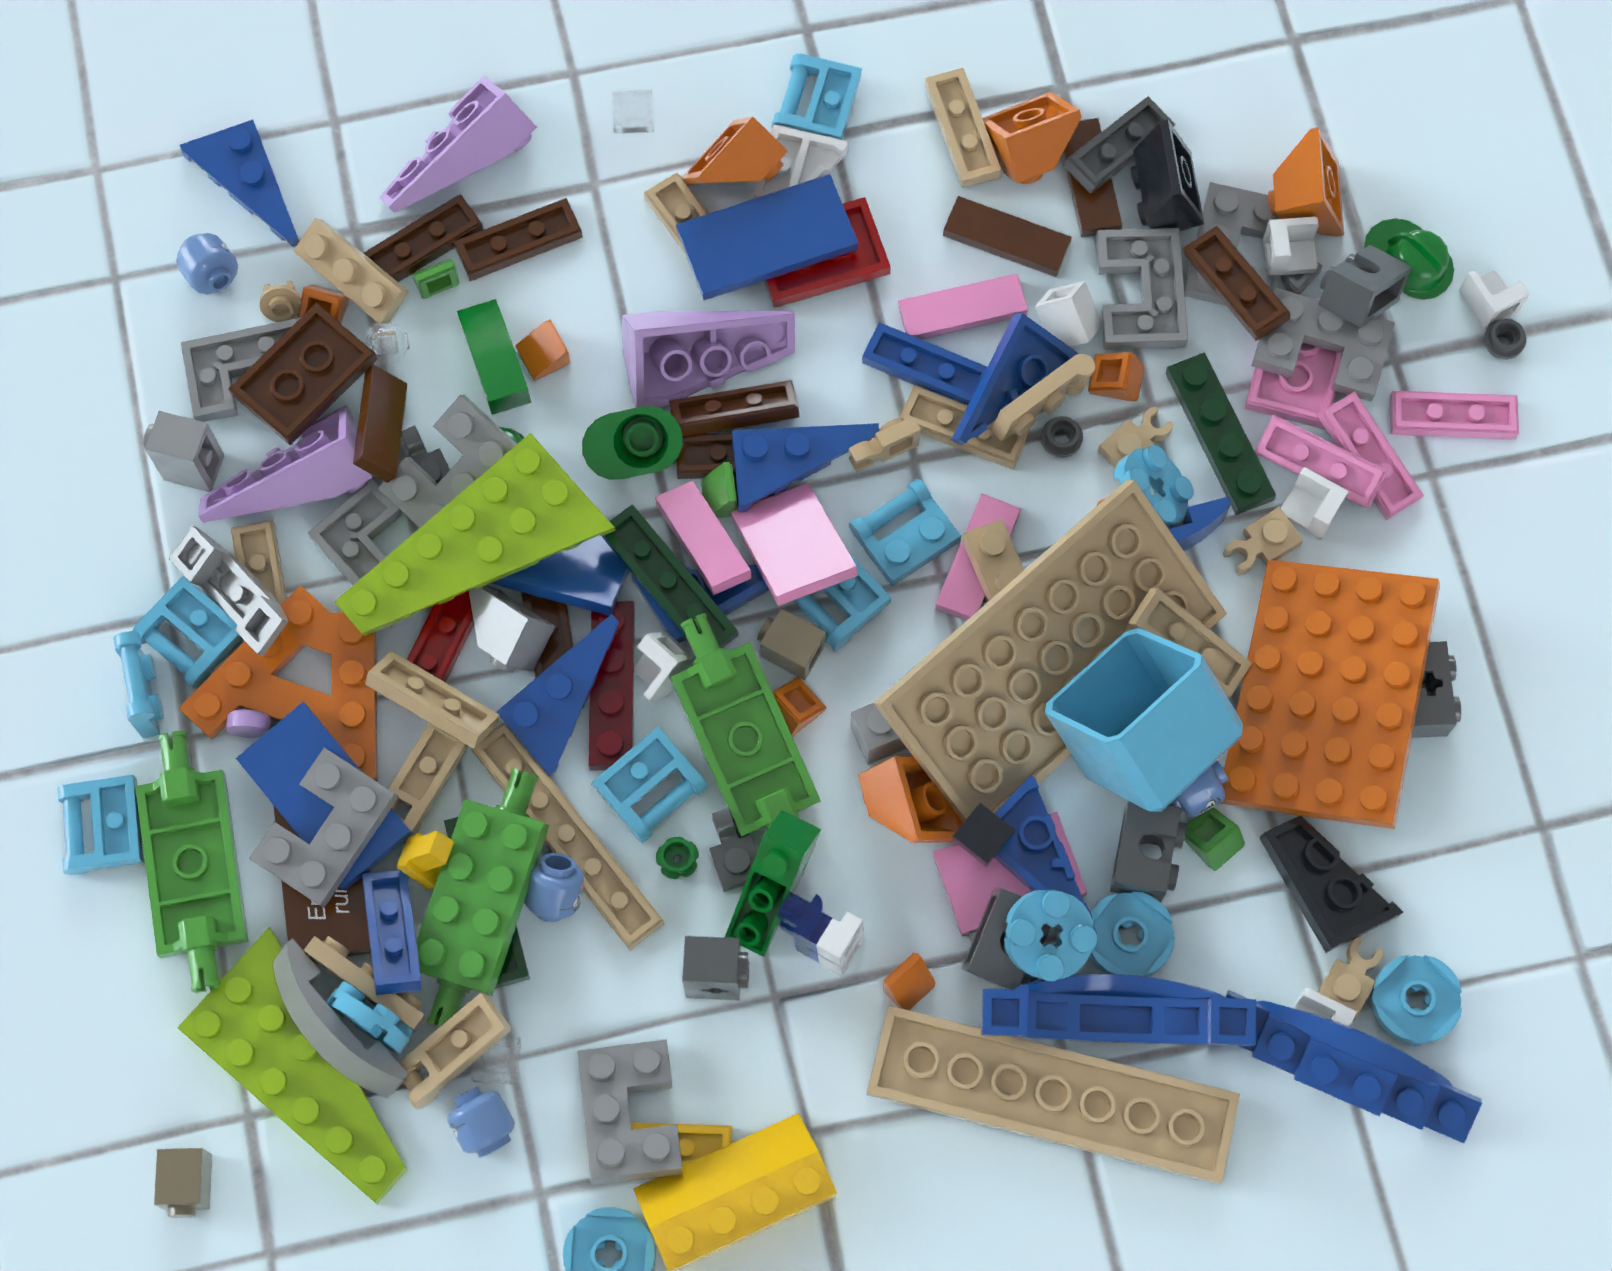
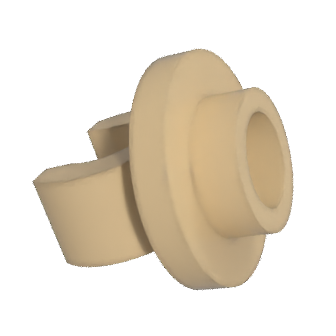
M292 280L286 281V286L275 285L271 287L270 284L264 285L263 293L260 297V310L267 319L281 322L298 316L299 308L301 307V297L295 290Z

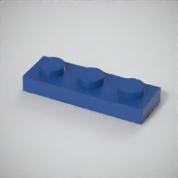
M881 322L878 323L862 356V363L966 405H969L987 369L985 365Z
M400 870L362 873L376 995L421 990V974L408 876Z

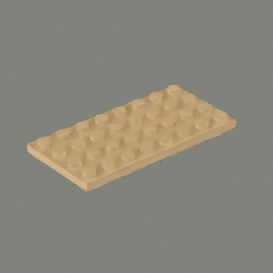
M1126 480L874 702V705L963 823L980 803L995 813L1030 775L1040 784L1071 755L1045 714L1046 703L1124 632L1134 629L1127 623L1150 588L1160 589L1209 629L1227 614L1135 480Z

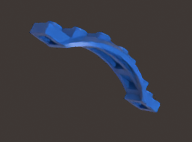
M1122 974L1074 975L1056 981L1038 980L1026 983L1013 990L983 989L981 1035L1085 1042L1256 1046V999L1226 998L1217 992L1201 987L1152 977Z
M1230 990L1225 995L1226 998L1248 999ZM1264 1000L1256 1001V1046H1239L1251 1051V1057L1293 1074L1294 1080L1379 1117L1383 1113L1420 1130L1423 1127H1427L1461 1143H1465L1482 1105L1481 1098L1454 1087L1447 1078L1388 1043L1322 1016Z

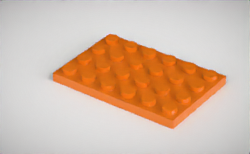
M1268 560L1247 657L1252 664L1243 677L1236 710L1243 723L1242 735L1227 752L1224 772L1229 781L1222 784L1226 797L1221 804L1395 829L1439 596L1440 582L1438 578Z

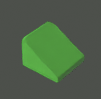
M451 259L443 260L411 274L422 299L429 298L460 284L455 264Z
M723 462L705 476L701 482L702 495L717 518L731 517V511L737 509L732 464L730 462Z
M1214 807L1194 817L1187 823L1184 841L1214 871L1218 870L1245 845L1239 826Z

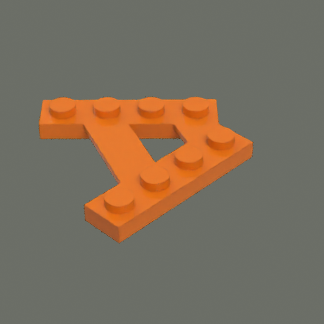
M301 585L280 605L287 616L288 623L265 655H258L244 641L178 708L213 740L226 727L227 715L232 711L246 708L248 710L264 712L269 717L280 721L299 704L304 702L361 771L378 782L377 691L365 685L368 672L377 664L376 632L364 636L343 612H329ZM305 646L331 655V696L279 678L276 675Z

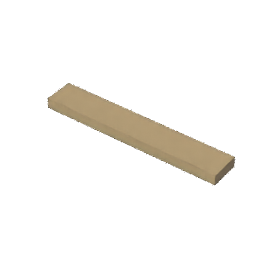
M505 723L492 731L475 749L471 748L472 752L504 792L506 791L512 768L519 769L522 773L525 771L539 777L526 814L530 816L529 818L550 825L544 843L552 853L567 855L580 867L584 873V894L629 951L665 924L664 920Z

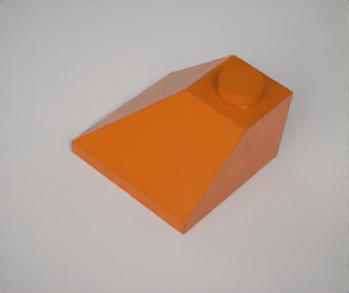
M1049 92L982 119L1003 173L1017 184H1029L1040 180L1043 173L1055 169L1082 116L1078 108L1056 94Z
M753 116L736 119L730 123L682 176V179L687 185L758 182L763 178L769 181L783 167L784 163L780 159L788 150Z
M1318 127L1312 128L1273 173L1274 190L1268 192L1269 207L1271 213L1278 215L1280 219L1317 217L1319 223L1317 234L1334 237L1343 236L1344 225L1339 164Z
M894 756L858 775L869 817L911 843H955L952 840V836L963 824V821L914 757Z

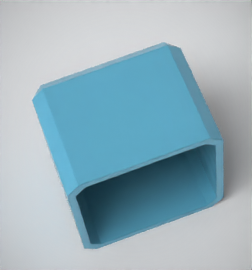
M1141 628L1124 632L1046 703L1045 708L1046 716L1088 780L1151 812H1162L1241 738L1243 729L1241 719L1203 655Z

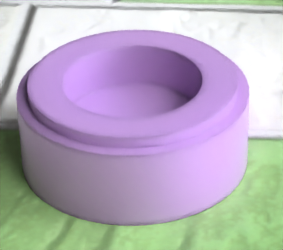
M235 710L227 715L226 732L238 737L260 738L270 730L271 718L268 714L260 711Z

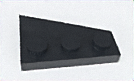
M1302 816L1295 817L1274 827L1259 837L1325 953L1398 918L1404 913L1393 901L1389 904L1372 888L1374 883L1363 873L1358 875L1340 858V852Z

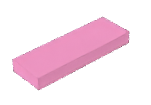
M1018 274L898 300V309L905 333L919 339H927L1012 319L1014 314L1023 313L1027 316L1028 313Z
M1355 391L1317 415L1336 445L1388 470L1373 500L1386 520L1424 497Z
M1392 391L1390 394L1391 435L1516 439L1519 435L1517 395Z
M1272 415L1255 449L1256 454L1297 474H1300L1304 467L1312 470L1349 491L1346 498L1365 508L1370 507L1388 472L1387 469L1276 415Z
M690 481L655 497L657 508L713 595L751 579V569L694 481Z
M981 494L966 532L1003 519L1011 536L1021 508ZM961 542L936 601L935 609L967 621L982 607L986 596L964 544Z

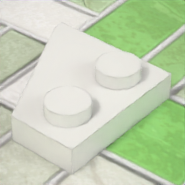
M773 124L770 134L788 152L780 159L784 163L783 167L772 179L766 181L763 178L761 181L756 182L753 199L827 175L847 155L848 141Z

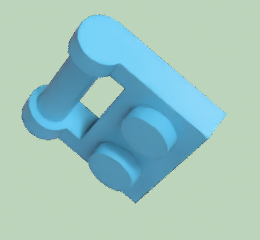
M805 54L793 55L789 67L792 72L780 112L775 113L771 127L774 124L843 140L862 77V68ZM811 75L817 76L806 117L796 115L807 77Z
M919 478L907 485L908 490L865 518L859 516L848 524L854 537L891 586H894L961 541L960 533L932 498L927 486ZM915 504L919 506L923 513L880 541H877L873 535L874 531Z
M853 557L852 559L857 566L858 576L822 589L832 602L848 617L841 625L810 594L793 600L818 628L826 632V642L834 651L841 649L856 632L891 603V596Z
M183 576L140 619L132 630L139 633L141 644L148 643L184 674V681L194 689L202 685L211 675L212 670L243 639L235 631L238 625L231 617ZM165 620L204 652L196 661L159 631V627Z
M127 631L119 633L113 637L115 651L120 656L129 700V704L126 706L128 721L143 739L160 735L158 720L164 719V712L159 695H153L150 680L156 679V669L152 656L150 654L145 655L140 649L142 646L138 632Z
M659 726L591 783L594 789L641 843L652 836L651 830L694 793L700 795L708 788V784ZM676 770L683 778V781L639 817L631 807Z
M134 775L65 784L57 788L58 802L63 803L67 855V857L62 859L64 874L80 875L91 870L143 863L142 837L135 786L138 785ZM85 799H91L94 853L84 854L81 802Z

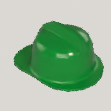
M1393 218L1382 220L1374 225L1366 235L1364 248L1371 245L1412 266L1403 292L1408 296L1421 300L1436 298L1444 293L1452 283L1454 275L1452 258L1448 253L1447 245L1435 233L1423 230L1408 220Z
M641 406L608 413L597 418L586 429L582 439V455L587 466L595 474L609 480L627 479L655 473L668 468L678 458L683 446L682 430L678 421L668 411L656 406Z

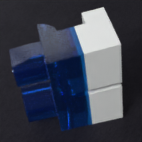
M790 892L777 913V917L781 920L779 924L780 929L794 936L796 950L840 976L844 975L864 941L863 919L847 911L842 921H837L824 913L822 899L817 894L810 903Z

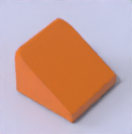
M317 285L303 287L301 307L299 308L297 318L302 317L317 303L341 323L349 303V298L340 291Z
M551 320L543 322L515 345L533 381L571 364L568 350Z
M1133 352L1095 354V370L1090 378L1088 392L1124 401H1138L1144 365Z
M800 677L773 691L792 737L827 708Z
M916 952L912 953L884 979L883 991L898 1008L910 1010L936 984L922 957Z

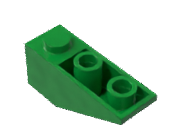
M781 810L763 835L724 938H739L740 946L763 957L765 956L808 865L821 832L820 828Z

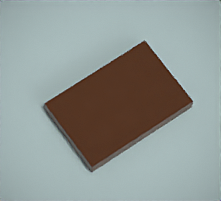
M316 303L240 376L228 390L235 399L288 445H291L378 358L373 350Z

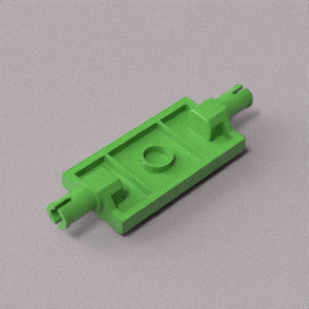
M703 613L697 615L696 619H694L700 634L692 618L680 624L696 660L693 661L694 666L670 676V681L725 805L729 808L740 837H743L765 826L768 829L781 810L797 817L799 816V811L817 804L821 800L751 643H746L728 651L724 647L720 648L707 620V615Z
M172 731V738H169L167 732L158 736L164 770L160 773V778L153 783L135 786L156 953L161 959L187 954L192 983L191 992L201 993L206 992V987L208 986L210 991L220 988L215 950L218 947L249 942L226 774L223 770L206 773L195 772V769L189 765L186 732Z
M512 768L501 805H496L495 808L464 799L451 840L454 841L446 864L441 867L416 940L420 973L437 978L436 983L440 984L429 1018H427V1023L441 1027L460 1010L465 993L470 994L471 989L492 996L494 994L528 892L530 874L537 865L550 826L545 822L529 818L530 816L526 814L536 782L539 779L534 774L525 771L522 773L521 770Z

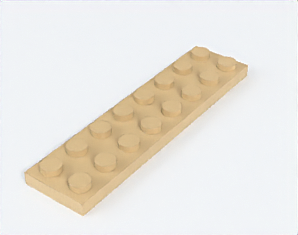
M889 1005L866 1094L887 1101L1218 1185L1223 1181L1240 1093L1017 1037L981 1035V1028Z

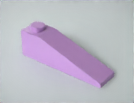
M484 76L449 111L448 115L453 119L450 124L439 133L433 131L425 141L427 143L426 153L423 157H416L410 160L380 198L395 213L509 156L513 151L521 150L529 143L532 138L531 133L537 126L503 90Z
M655 311L622 315L623 357L635 408L641 406H670L669 401L687 398L708 387L714 389L725 384L724 380L746 370L749 372L755 371L795 353V313L793 311Z
M347 405L316 420L301 435L302 439L288 449L281 450L277 446L266 454L267 458L260 463L258 469L253 473L250 469L242 470L202 497L198 514L200 520L203 523L336 498L345 492L355 493L368 484L372 474L353 464L358 428Z

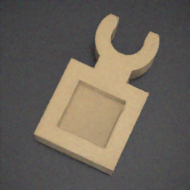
M1156 406L1151 407L1144 413L1139 427L1129 419L1099 445L1098 452L1115 468L1120 459L1134 450L1147 448L1155 445L1153 442H1161L1167 439L1172 432L1174 424L1170 421L1163 428H1155L1151 421L1157 417L1159 409Z
M913 416L903 421L901 419H893L880 427L879 432L875 433L874 439L857 443L849 448L851 453L849 460L856 472L862 471L878 460H881L883 463L919 446L921 430Z
M1277 507L1246 526L1242 534L1247 540L1231 541L1225 547L1223 556L1227 558L1233 553L1242 554L1245 557V562L1239 564L1235 572L1238 576L1244 575L1251 570L1257 558L1260 557L1267 567L1268 560L1282 558L1300 547L1304 539L1282 509Z
M1359 936L1347 948L1346 957L1348 964L1336 959L1318 990V993L1357 1011L1352 1022L1358 1017L1375 984V980L1365 975V973L1374 969L1383 957V950L1378 948L1371 959L1361 958L1358 954V947L1363 939Z

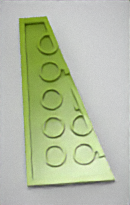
M529 433L334 602L364 636H367L412 617L414 613L438 603L443 604L454 599V596L473 588L478 589L533 566L542 559L564 550L565 552L580 546V543L599 535L604 536L616 531V529L538 440Z
M268 927L220 980V988L210 991L177 1028L378 1205L408 1169L369 1103L362 1087L331 1066L311 1046L291 1018L279 992L273 968V962L282 950V947L273 930Z

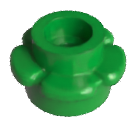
M682 837L667 839L656 852V863L661 866V872L667 878L678 879L679 876L686 878L697 869L698 849L693 842L687 841ZM675 855H680L682 860L675 862L673 858Z

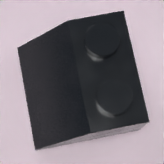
M1168 119L1160 121L1133 150L1136 165L1131 167V176L1136 189L1141 192L1142 202L1137 203L1140 221L1143 226L1148 225L1151 229L1179 228V231L1203 225L1204 218L1191 151Z

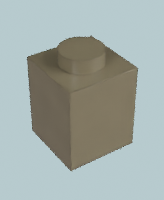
M781 608L775 619L768 617L759 631L757 640L760 641V655L767 661L806 680L826 646V632Z
M204 1148L157 1149L154 1205L163 1210H168V1217L172 1218L196 1217V1209H210L212 1154Z

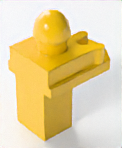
M438 830L426 835L416 833L414 836L407 838L396 868L421 884L425 890L434 889L441 867L446 864L454 841Z

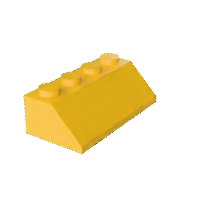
M799 1113L731 1143L724 1149L720 1148L694 1160L696 1162L682 1167L683 1174L657 1177L633 1188L667 1271H678L837 1196L836 1188L822 1157Z

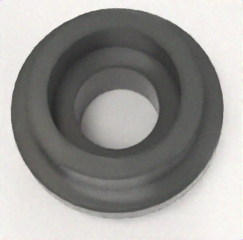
M1497 320L1487 328L1484 334V345L1488 352L1496 358L1504 360L1513 359L1523 351L1526 345V334L1523 327L1515 320ZM1498 337H1506L1511 345L1501 343Z
M1065 416L1049 420L1044 425L1041 433V443L1044 449L1049 454L1060 458L1075 454L1080 449L1083 441V432L1079 424ZM1064 434L1069 438V441L1064 444L1058 443L1054 436Z

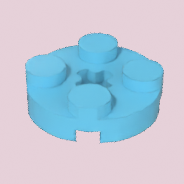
M1151 445L1147 448L1136 449L1120 459L1114 469V480L1119 478V485L1126 480H1135L1168 529L1185 517L1188 500L1194 495L1193 486L1189 479L1181 475L1178 468L1166 456V453L1160 446ZM1151 487L1154 490L1155 495L1151 494V492L1149 491Z
M1036 890L1024 895L1012 906L1005 922L1008 925L1004 944L1010 960L1025 974L1046 981L1064 979L1076 973L1086 963L1091 950L1094 949L1097 943V933L1094 930L1093 920L1085 905L1073 895L1057 890ZM1044 924L1050 927L1057 925L1059 929L1057 934L1058 940L1054 945L1051 943L1042 945L1040 942L1044 935L1041 930Z
M1132 891V893H1115L1103 898L1092 910L1091 915L1097 932V943L1094 949L1091 950L1090 958L1105 974L1150 977L1165 965L1173 951L1175 937L1170 914L1156 898L1137 891ZM1132 926L1137 927L1140 930L1137 938L1141 943L1137 946L1132 943L1128 946L1120 942L1122 935L1118 932V929L1123 927L1128 930Z
M1404 955L1390 961L1378 973L1369 996V1005L1373 1010L1376 1021L1389 1036L1409 1046L1417 1047L1440 1040L1456 1026L1462 1012L1460 996L1462 990L1457 976L1439 959L1426 955L1423 957ZM1408 989L1413 993L1418 992L1420 989L1425 992L1427 996L1423 1002L1427 1006L1426 1010L1422 1011L1418 1007L1412 1009L1408 1006L1409 998L1406 995Z
M343 981L333 991L326 1003L342 1018L347 1015L348 1020L355 1024L357 1029L375 1041H380L389 1050L400 1054L410 1041L409 1037L413 1030L399 1021L400 1018L379 1003L375 1006L364 998L365 995Z
M616 1207L595 1209L579 1220L569 1231L563 1247L565 1271L654 1270L656 1261L654 1240L645 1224L627 1210ZM606 1242H614L615 1249L623 1252L622 1259L616 1260L612 1268H605L604 1261L597 1259L596 1256L598 1250H605Z

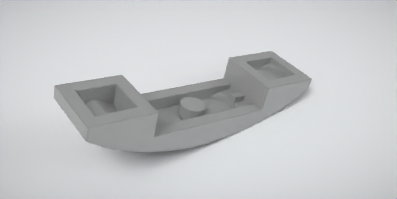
M192 526L169 560L189 582L201 586L238 625L235 631L258 655L264 656L288 623L284 610L268 589L240 561L201 529Z
M294 939L288 941L274 960L273 968L283 1002L298 1029L311 1046L345 1077L375 1094L386 1098L390 1097L409 1074L380 1041L367 1050L313 988L312 985L321 974V971Z

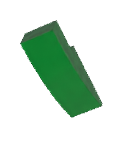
M496 299L458 310L457 314L491 415L531 403L524 375Z

